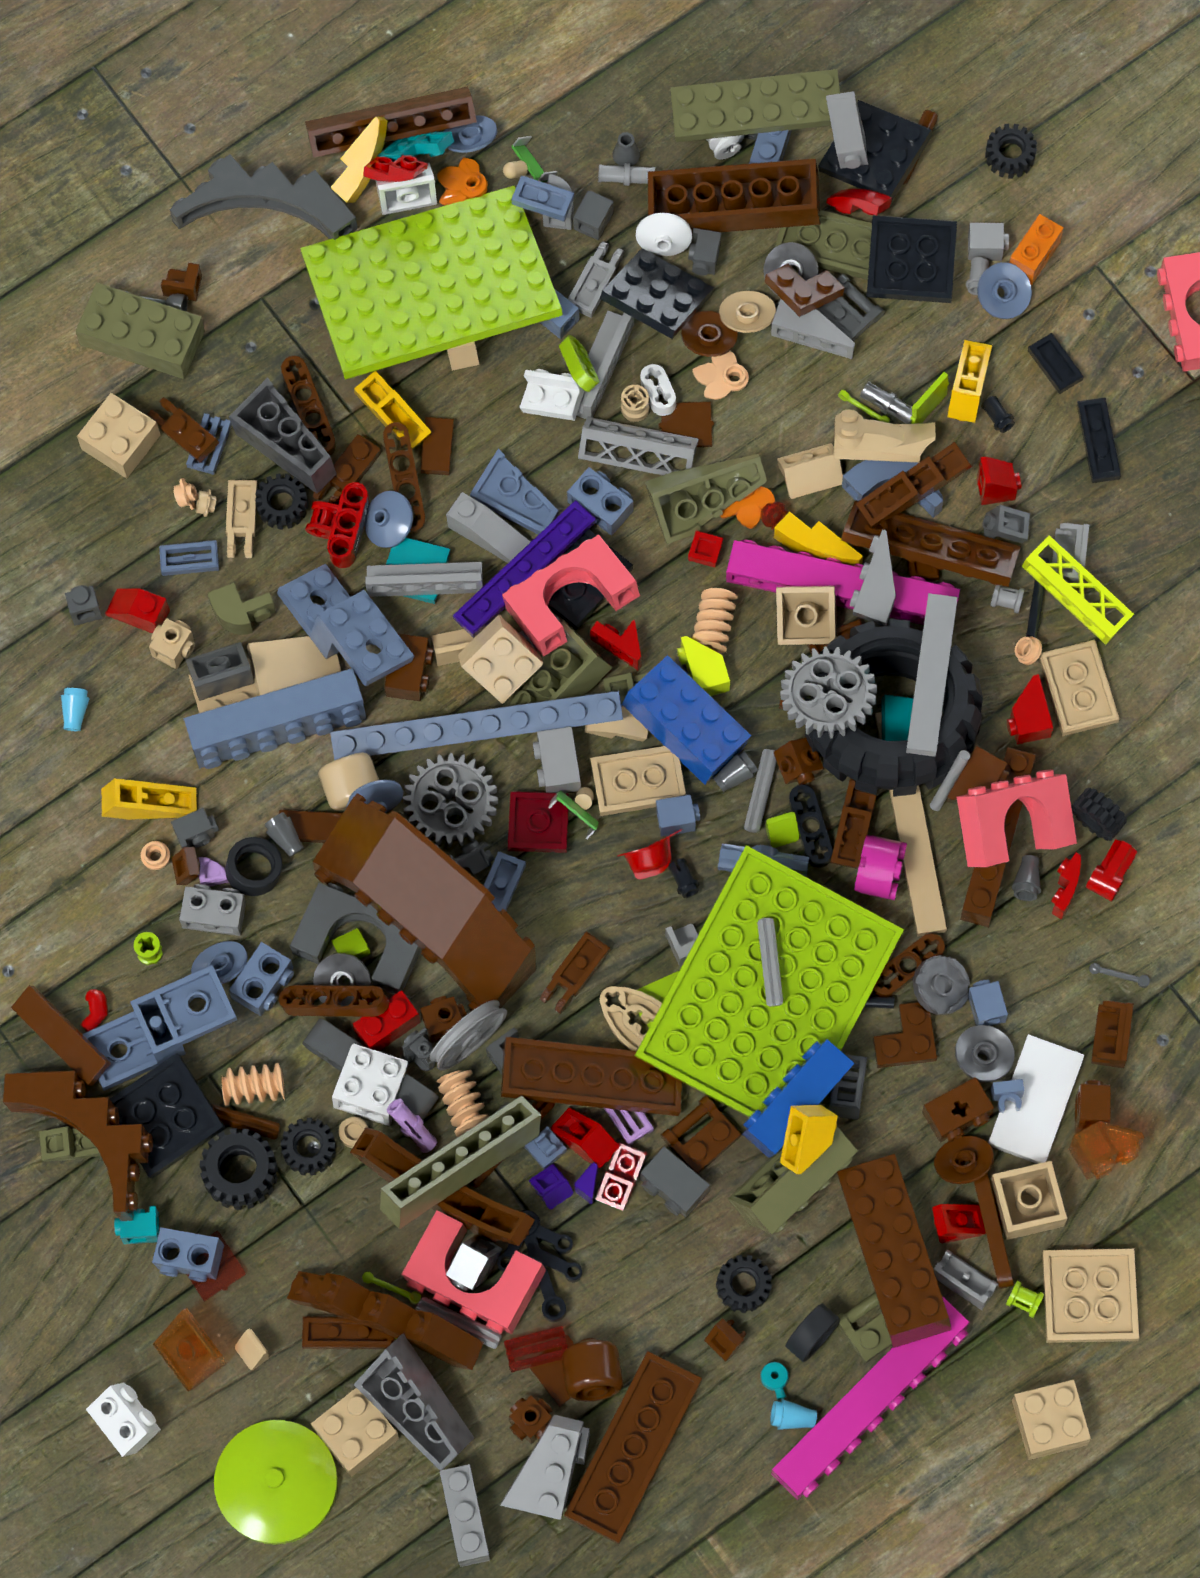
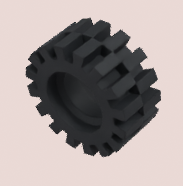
M1009 123L1004 124L1003 130L999 126L995 129V133L991 132L985 151L986 163L988 166L992 165L991 171L993 173L999 170L1000 177H1004V174L1008 173V179H1013V175L1016 173L1019 178L1023 175V171L1027 174L1030 171V166L1033 167L1037 142L1033 140L1034 135L1032 132L1027 134V128L1024 126L1021 130H1018L1019 124H1014L1013 128L1009 127ZM1005 144H1015L1021 148L1022 153L1018 158L1010 159L1004 157L1000 149Z
M281 473L276 474V479H272L271 476L267 477V483L265 484L262 481L259 484L260 490L257 489L255 493L257 497L255 498V503L261 520L264 523L268 522V526L271 528L274 525H277L279 530H283V525H287L288 529L293 528L292 523L295 522L298 525L301 522L300 517L305 518L306 509L308 510L305 487L299 483V479L296 477L292 480L289 474H285V478H281ZM278 493H287L293 499L292 505L286 510H276L271 506L273 496Z
M1086 788L1071 806L1072 813L1076 815L1075 818L1081 821L1084 827H1088L1091 833H1096L1097 837H1103L1106 841H1112L1127 823L1124 812L1119 810L1120 807L1117 804L1114 805L1110 798L1107 799L1105 794L1102 792L1098 793L1096 789Z
M302 1118L298 1119L295 1125L291 1123L288 1126L289 1130L287 1132L284 1131L282 1135L283 1140H281L282 1154L287 1165L294 1172L299 1171L301 1175L310 1173L312 1176L316 1175L315 1172L317 1171L324 1172L327 1165L330 1167L332 1158L336 1156V1142L327 1124L324 1125L321 1120L313 1121L312 1118H307V1121H302ZM313 1136L319 1140L320 1150L316 1155L304 1157L298 1153L297 1145L303 1137Z
M738 1255L735 1259H729L721 1267L716 1282L717 1295L723 1300L722 1304L731 1307L730 1310L732 1311L739 1310L741 1313H746L749 1310L752 1312L759 1306L761 1307L768 1298L772 1288V1277L768 1273V1267L766 1265L763 1266L760 1259H752L751 1255H747V1257ZM747 1273L754 1278L756 1287L751 1294L741 1295L734 1290L732 1280L737 1274Z

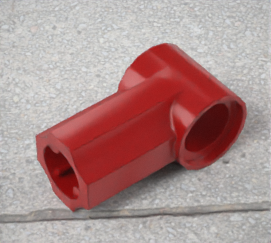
M1115 839L1101 865H1097L1085 888L1112 902L1124 881L1125 873L1135 859L1137 851L1127 842Z

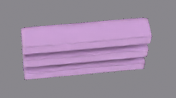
M604 1108L629 1146L637 1139L643 1138L645 1134L654 1131V1128L643 1112H635L644 1126L639 1129L628 1111L619 1110L634 1132L632 1135H629L614 1110Z

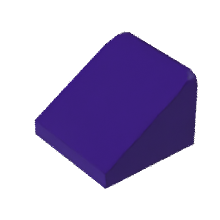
M591 1163L575 1182V1192L591 1205L594 1200L598 1175L596 1163Z
M554 1164L529 1179L532 1187L550 1210L573 1195L569 1182Z

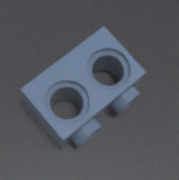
M590 467L567 491L568 503L571 505L576 500L596 518L595 524L611 536L634 511L631 494L621 487L617 489L610 483V479L601 471L595 472ZM591 487L598 490L593 495L586 494L584 491ZM616 504L620 509L612 512L607 510L606 507Z
M261 942L228 990L231 998L259 1016H262L265 1010L270 1011L278 998L276 993L280 987L287 986L294 975L292 961ZM275 963L280 966L278 971L273 974L264 972L268 964ZM257 987L263 990L262 995L258 998H250L248 996V992L252 988Z
M160 1227L152 1263L160 1270L159 1273L166 1276L177 1277L178 1273L189 1275V1279L198 1282H206L207 1278L216 1280L224 1244L217 1237ZM171 1249H180L177 1258L167 1260V1253ZM200 1254H209L205 1264L196 1265V1258Z

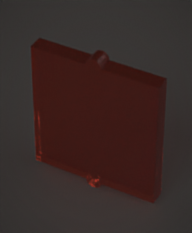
M218 1230L210 1235L219 1238L224 1244L216 1280L207 1278L206 1282H198L190 1279L204 1302L222 1290L227 1291L229 1285L246 1275ZM200 1254L196 1258V1265L205 1264L209 1254Z

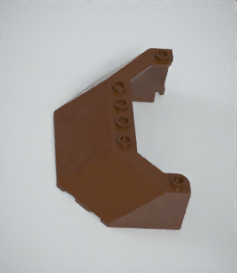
M357 793L313 860L314 870L316 871L314 873L315 877L326 886L328 883L335 885L340 883L356 892L354 894L356 899L366 907L369 904L378 911L376 915L386 925H395L400 930L398 934L404 941L410 945L413 943L417 944L422 949L421 954L430 963H439L466 993L467 1000L469 1001L467 1007L470 1011L491 1000H498L500 1003L499 1008H501L537 969L536 951L533 942L525 936L522 939L515 930L518 927L517 923L506 910L502 909L499 912L495 908V905L492 903L495 897L487 888L417 828L395 811H392L389 815L386 814L387 809L374 801H371L369 804L364 803L366 799Z

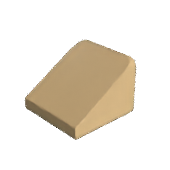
M247 1329L236 1343L235 1350L248 1368L254 1370L269 1359V1353L252 1329Z

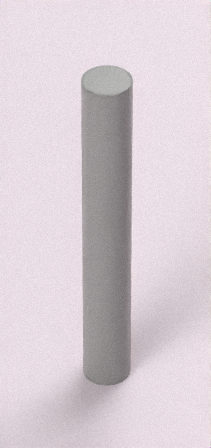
M965 750L959 752L930 803L932 810L939 811L943 806L955 782L970 759L969 752Z

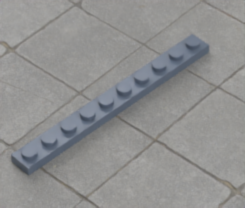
M618 690L331 731L330 734L334 760L362 752L372 756L565 727L623 720L620 692Z

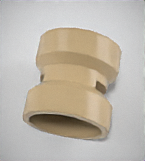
M630 385L621 394V412L627 420L639 422L649 413V394L643 386Z

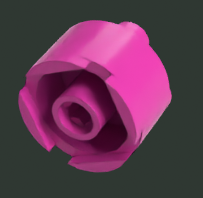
M866 835L854 891L895 901L898 883L893 881H900L903 862L898 861V859L904 860L907 843Z

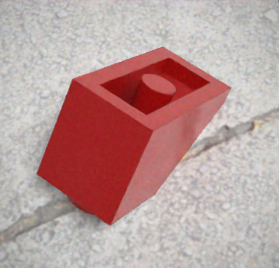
M986 456L980 457L976 480L981 505L1016 500L1017 490L1021 489V480L1019 473H1014L1013 464Z
M117 589L105 615L153 634L158 625L162 626L170 609L166 598L143 589Z
M1039 674L1033 675L1014 704L1010 719H1007L1009 735L1015 736L1017 745L1051 738L1053 725Z
M569 1107L550 1128L556 1137L582 1159L589 1163H596L598 1168H601L608 1162L613 1153L620 1147L601 1124Z

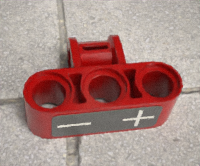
M358 482L349 483L344 487L338 505L322 501L313 502L311 521L305 528L306 532L313 536L329 539L327 543L328 553L332 564L338 568H347L354 563L365 527L370 500L366 487ZM352 497H363L362 500L357 503L350 502V499ZM347 522L355 523L350 529L342 528ZM339 548L348 549L343 555L335 554Z

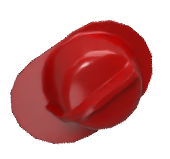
M683 829L645 848L617 855V857L625 856L636 879L641 880L656 876L664 872L671 861L670 837Z

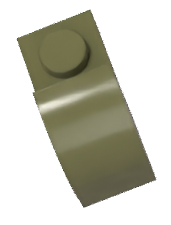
M234 583L207 593L218 623L225 630L234 634L246 635L253 633L250 622L264 621L276 612L269 592L245 602L241 601Z

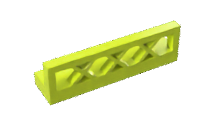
M1050 535L1022 564V567L1105 645L1134 615ZM1047 546H1050L1057 553V563H1046L1038 555ZM1052 568H1058V573ZM1062 568H1073L1078 573L1079 583H1067L1063 579ZM1084 588H1095L1100 593V603H1089L1084 598ZM1105 608H1116L1124 617L1114 626L1105 618Z

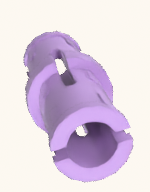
M396 1099L390 1103L387 1113L401 1126V1132L406 1137H410L423 1153L431 1151L436 1146L437 1139L424 1127L421 1117L414 1115L403 1103L402 1099Z

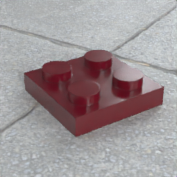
M510 792L508 851L567 853L569 809L558 800L550 809L548 808L551 799L557 793Z

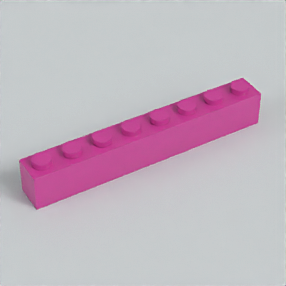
M734 540L726 571V582L775 593L776 587L835 586L836 605L854 609V607L849 605L854 591L861 590L864 580L859 579L864 565L854 564L851 566L842 564L840 560L835 558H826L824 560L814 558L812 554L807 552H798L796 554L787 552L779 546H769L768 548L759 546L751 540ZM892 571L896 600L889 618L907 620L924 625L928 593L958 597V603L960 589L955 588L952 584L944 582L938 584L929 583L921 577L912 576L906 578L898 576L896 572Z
M944 1297L942 1298L952 1330L892 1348L772 1469L771 1475L797 1500L802 1495L808 1498L819 1487L816 1481L824 1473L830 1476L841 1464L838 1459L846 1451L852 1454L863 1442L860 1437L867 1430L872 1433L884 1421L881 1415L888 1408L894 1411L905 1399L902 1394L909 1387L916 1389L927 1376L923 1373L931 1365L936 1368L948 1356L945 1353L952 1343L957 1347L968 1336L969 1333L966 1329L968 1328L969 1321Z

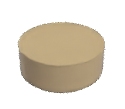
M359 1117L345 1119L339 1127L341 1142L345 1146L353 1148L364 1129L368 1128L366 1122Z

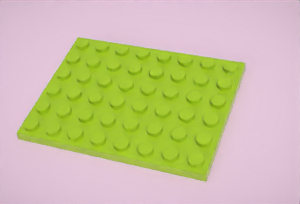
M515 186L339 236L336 240L329 239L300 248L345 380L563 315L562 307L524 209L512 205L511 199L516 189Z
M746 845L634 1056L747 1117H750L757 1109L762 1112L766 1107L763 1103L765 1098L777 1086L780 1089L784 1087L786 1083L782 1079L796 1064L802 1066L806 1060L802 1056L816 1041L821 1044L828 1039L840 1051L842 1050L904 929ZM762 918H773L783 994V1004L780 1006L770 1007L766 1003L757 925L758 920Z

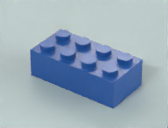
M668 655L628 691L622 703L704 785L724 768L736 754L744 749L751 737L731 715Z
M828 1039L821 1044L816 1041L802 1056L806 1060L802 1066L798 1064L793 1066L782 1079L786 1083L784 1087L780 1089L777 1086L763 1101L766 1105L764 1110L761 1112L757 1109L743 1124L747 1129L742 1135L768 1158L774 1156L784 1144L791 1106L819 1105L853 1066L854 1062Z

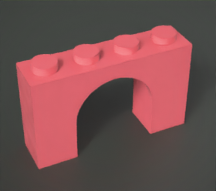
M1200 252L1163 258L1161 268L1157 269L1159 285H1164L1166 293L1163 294L1165 311H1170L1169 332L1171 337L1175 336L1177 345L1174 346L1176 362H1181L1183 372L1200 369V325L1188 314L1185 301L1193 293L1200 290Z
M599 534L592 539L584 541L578 548L568 554L561 555L549 566L537 570L531 577L520 584L513 585L507 592L502 594L506 610L543 657L567 642L562 624L548 608L551 597L561 587L578 582L590 584L603 594L615 611L640 596L636 580Z
M1053 769L1036 772V777L1031 778V775L1018 776L1013 778L1014 783L1009 784L1008 781L993 782L990 789H986L985 786L969 788L968 794L958 796L957 803L967 866L989 867L1009 861L1004 822L1009 807L1017 799L1029 811L1036 849H1058L1077 844L1066 774H1054Z
M436 1210L402 1272L403 1277L408 1281L407 1286L420 1294L424 1290L434 1294L433 1300L443 1306L449 1307L450 1304L461 1308L459 1313L473 1321L477 1317L486 1321L485 1326L498 1334H502L503 1331L512 1334L546 1272L545 1267L542 1263L515 1251L502 1277L489 1290L481 1293H466L457 1289L451 1283L450 1277L446 1273L467 1229L463 1223Z

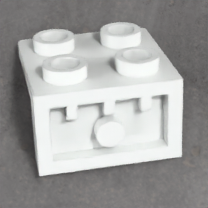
M352 1044L332 1095L333 1107L390 1126L393 1117L387 1113V1108L397 1097L408 1062L370 1048Z

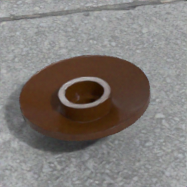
M713 311L695 313L681 329V338L685 346L692 352L706 357H716L728 353L735 346L738 332L725 326L720 319V314Z
M962 1136L953 1142L948 1141L938 1150L934 1159L935 1170L940 1178L949 1183H971L982 1178L991 1169L994 1162V1153L990 1144L984 1139L976 1136Z

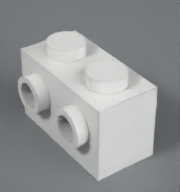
M125 1383L109 1386L86 1409L122 1457L136 1454L161 1430L155 1423L154 1415L141 1405L134 1389Z

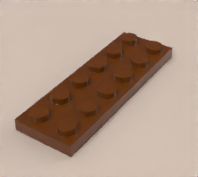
M859 501L854 502L843 530L841 541L870 549L874 536L880 537L882 530L887 531L891 555L905 558L911 562L927 564L940 570L945 569L956 572L965 577H974L988 581L994 585L1009 587L1021 546L902 513L872 528L856 505Z
M506 1037L504 1040L501 1097L517 1099L522 1095L526 1100L679 1116L681 1112L682 1081L635 1057L634 1055L637 1051Z
M647 1351L564 1517L620 1544L702 1382L701 1377Z

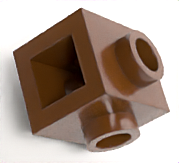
M807 738L791 740L773 752L785 784L798 782V785L808 784L815 780V774L824 769L817 751L812 752Z
M447 996L435 998L430 1002V1005L420 1008L431 1043L439 1041L456 1023L467 1015L463 1004L457 1005L454 996L447 998Z
M532 1396L526 1400L521 1398L510 1409L512 1414L509 1416V1420L512 1426L509 1429L519 1440L523 1441L526 1439L532 1445L537 1439L539 1440L552 1419L550 1414L553 1410L542 1398H539L537 1401ZM530 1412H534L537 1416L532 1422H528L525 1419Z

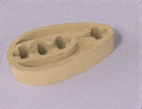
M610 986L604 989L600 995L602 1011L611 1031L624 1047L630 1051H637L646 1033L644 1035L641 1034L643 1030L638 1023L630 1025L631 1019L629 1016L631 1014L636 1016L640 1012L642 1013V1022L647 1025L654 1020L662 1003L641 991L626 987ZM609 995L611 997L619 995L618 1000L621 1007L614 1004L608 1007L607 997Z

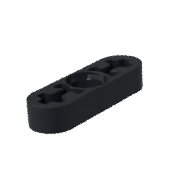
M797 785L791 790L789 795L791 812L795 813L799 837L805 856L809 857V864L816 868H822L831 861L832 845L814 790L807 785ZM803 793L804 797H809L807 799L808 812L803 813L801 802H795L798 799V794ZM813 819L818 822L819 829L814 833H807L802 827L803 822ZM818 839L821 851H827L824 853L823 859H819L817 855L812 856L815 851L814 840Z

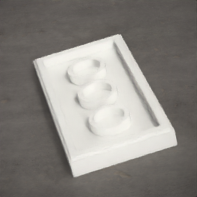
M1028 1034L1011 1079H1023L1024 1094L1020 1098L1022 1101L1020 1111H1016L1013 1101L1008 1100L1004 1103L1005 1111L1004 1113L999 1112L988 1142L990 1146L1036 1164L1046 1162L1084 1055Z

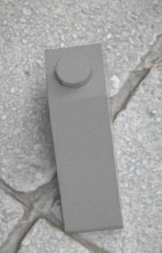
M854 91L827 95L826 100L840 169H854L861 165H867L865 133Z
M780 299L772 322L771 336L849 359L853 358L855 342L820 311L815 309L799 317Z
M463 492L446 514L448 528L507 563L530 543L527 538L487 506Z

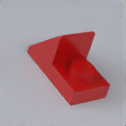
M635 620L630 623L621 636L618 630L610 624L603 625L596 621L590 630L591 640L636 670H639L641 668V652Z
M939 1204L932 1207L934 1224L940 1243H949L986 1234L979 1205Z

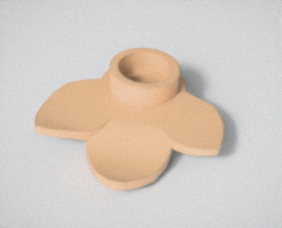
M731 351L721 356L711 357L712 363H706L693 369V375L696 380L706 386L704 397L714 400L725 398L731 391L742 390L746 387L749 380L747 370L742 365L737 364L736 356ZM731 376H738L740 379L733 382L729 378Z

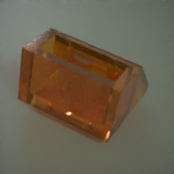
M1099 1121L1075 1134L1068 1150L1085 1178L1089 1180L1095 1176L1098 1180L1108 1175L1112 1171L1111 1167L1121 1162L1122 1165H1125L1138 1157L1137 1152L1141 1150L1145 1137L1142 1132Z

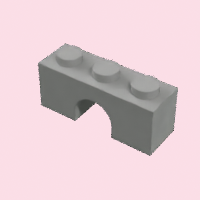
M470 1464L440 1470L460 1567L490 1561Z

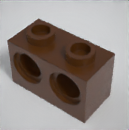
M1089 1080L1085 1084H1080L1075 1097V1134L1105 1135L1111 1117V1085H1103V1082L1099 1080Z

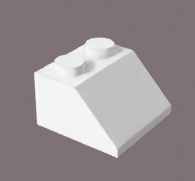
M428 163L426 170L411 180L400 182L375 180L382 215L437 205L435 180L430 163Z

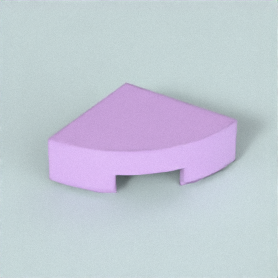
M198 857L200 861V884L210 887L229 883L224 867L209 858Z

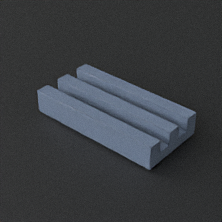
M204 413L200 424L204 429L207 430L208 425H212L209 433L215 437L218 427L222 428L218 440L219 444L215 448L209 466H205L208 456L201 463H195L196 460L190 455L186 465L187 468L214 475L232 423L230 420L226 419L223 421L220 417L215 416V418H212L209 414Z
M217 541L159 546L162 576L219 571ZM211 550V553L166 557V554ZM201 561H212V562H202V563H192V564H182V565H171V566H167V565H170V564H181V563H191V562H201Z

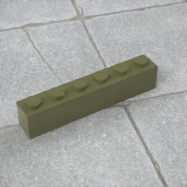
M521 1095L382 1187L380 1210L401 1229L538 1137L541 1114Z

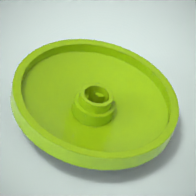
M285 1420L259 1422L239 1432L222 1451L214 1475L216 1500L228 1523L246 1538L259 1543L273 1545L297 1541L317 1529L333 1507L338 1486L336 1465L325 1443L318 1435L305 1426Z

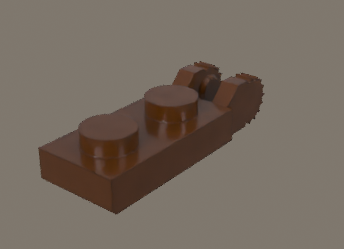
M163 397L159 402L172 416L165 422L156 411L150 410L147 415L157 422L165 435L201 463L219 444V441L182 409H177L170 401Z
M357 434L334 464L336 475L318 494L314 492L313 498L318 501L321 500L333 486L337 490L331 496L328 503L338 505L344 487L352 482H360L380 456L381 448Z
M586 931L551 977L552 981L542 993L540 1000L547 1003L553 997L558 986H561L566 990V993L557 1002L555 1011L561 1014L572 998L578 995L611 951L610 947Z

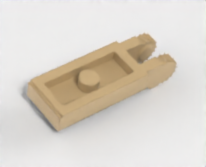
M228 480L226 515L228 558L235 557V537H245V557L252 558L253 537H255L257 507L255 498L257 497L255 493L258 489L257 480Z

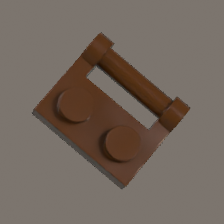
M706 1095L698 1101L699 1105L671 1130L666 1129L660 1134L666 1144L696 1174L702 1172L741 1137V1133ZM708 1114L713 1120L682 1145L678 1138L703 1116Z

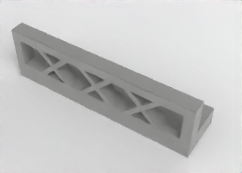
M607 311L588 354L600 382L590 392L584 391L576 415L584 419L594 417L634 326V318L626 313H623V316Z
M587 417L582 428L578 459L665 475L680 471L674 469L668 462L674 457L687 459L686 469L692 468L699 439ZM587 439L599 441L604 450L599 453L586 451ZM618 446H624L628 448L632 455L626 459L618 458L613 449ZM647 451L654 452L660 461L653 465L647 464L640 455Z
M482 562L367 566V576H365L367 594L370 597L477 593L483 587Z

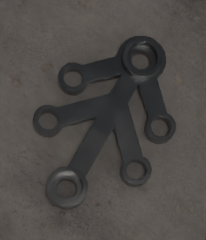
M521 1210L520 1212L528 1214L535 1221L530 1228L528 1236L519 1246L509 1243L505 1253L500 1255L497 1260L498 1269L504 1273L506 1268L501 1266V1261L504 1259L511 1260L515 1251H519L525 1241L528 1250L527 1256L542 1263L546 1269L539 1283L544 1298L542 1314L550 1322H559L566 1314V1305L563 1299L555 1295L546 1266L564 1274L565 1278L572 1283L578 1282L582 1278V1268L577 1263H568L540 1249L537 1238L555 1245L556 1251L560 1254L570 1253L573 1248V1241L568 1235H559L541 1226L540 1219L536 1213L530 1210ZM561 1240H567L570 1245L566 1249H561L558 1243ZM576 1268L579 1270V1274L576 1277H570L568 1270ZM551 1306H557L560 1312L557 1315H551L548 1310Z

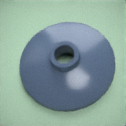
M476 115V123L445 129L443 132H452L454 143L448 149L454 152L467 153L486 147L497 135L495 122L488 117Z
M1006 262L994 264L988 267L979 279L977 286L979 301L985 311L996 318L1011 319L1020 315L1027 308L1031 300L1032 290L1030 281L1025 272L1014 264ZM999 287L1004 290L1003 297H1000L997 293Z
M385 491L378 494L370 502L365 520V531L372 543L379 547L392 548L404 541L410 532L413 522L412 507L408 499L399 492Z
M392 780L373 781L356 789L349 796L347 806L358 793L366 799L364 803L369 804L371 801L379 803L387 809L385 812L387 813L400 803L403 798V790L399 783Z
M234 941L214 944L197 956L193 962L191 974L213 965L221 984H225L234 979L244 969L248 959L247 951L243 945Z

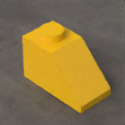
M822 1105L791 1106L780 1163L794 1173L802 1174L832 1145L838 1116Z

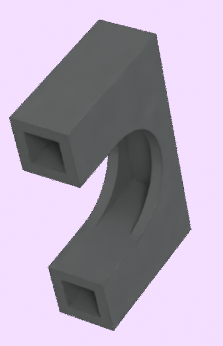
M318 883L291 942L292 954L319 965L332 936L341 926L354 921L368 922L380 929L386 938L384 952L372 976L373 986L380 987L383 991L393 995L401 990L404 991L422 949L415 943L410 945L404 941L398 934L400 930L395 925L391 924L388 926L382 922L376 915L378 911L370 904L367 907L364 906L355 896L343 893L344 890L335 884L328 883L326 886Z

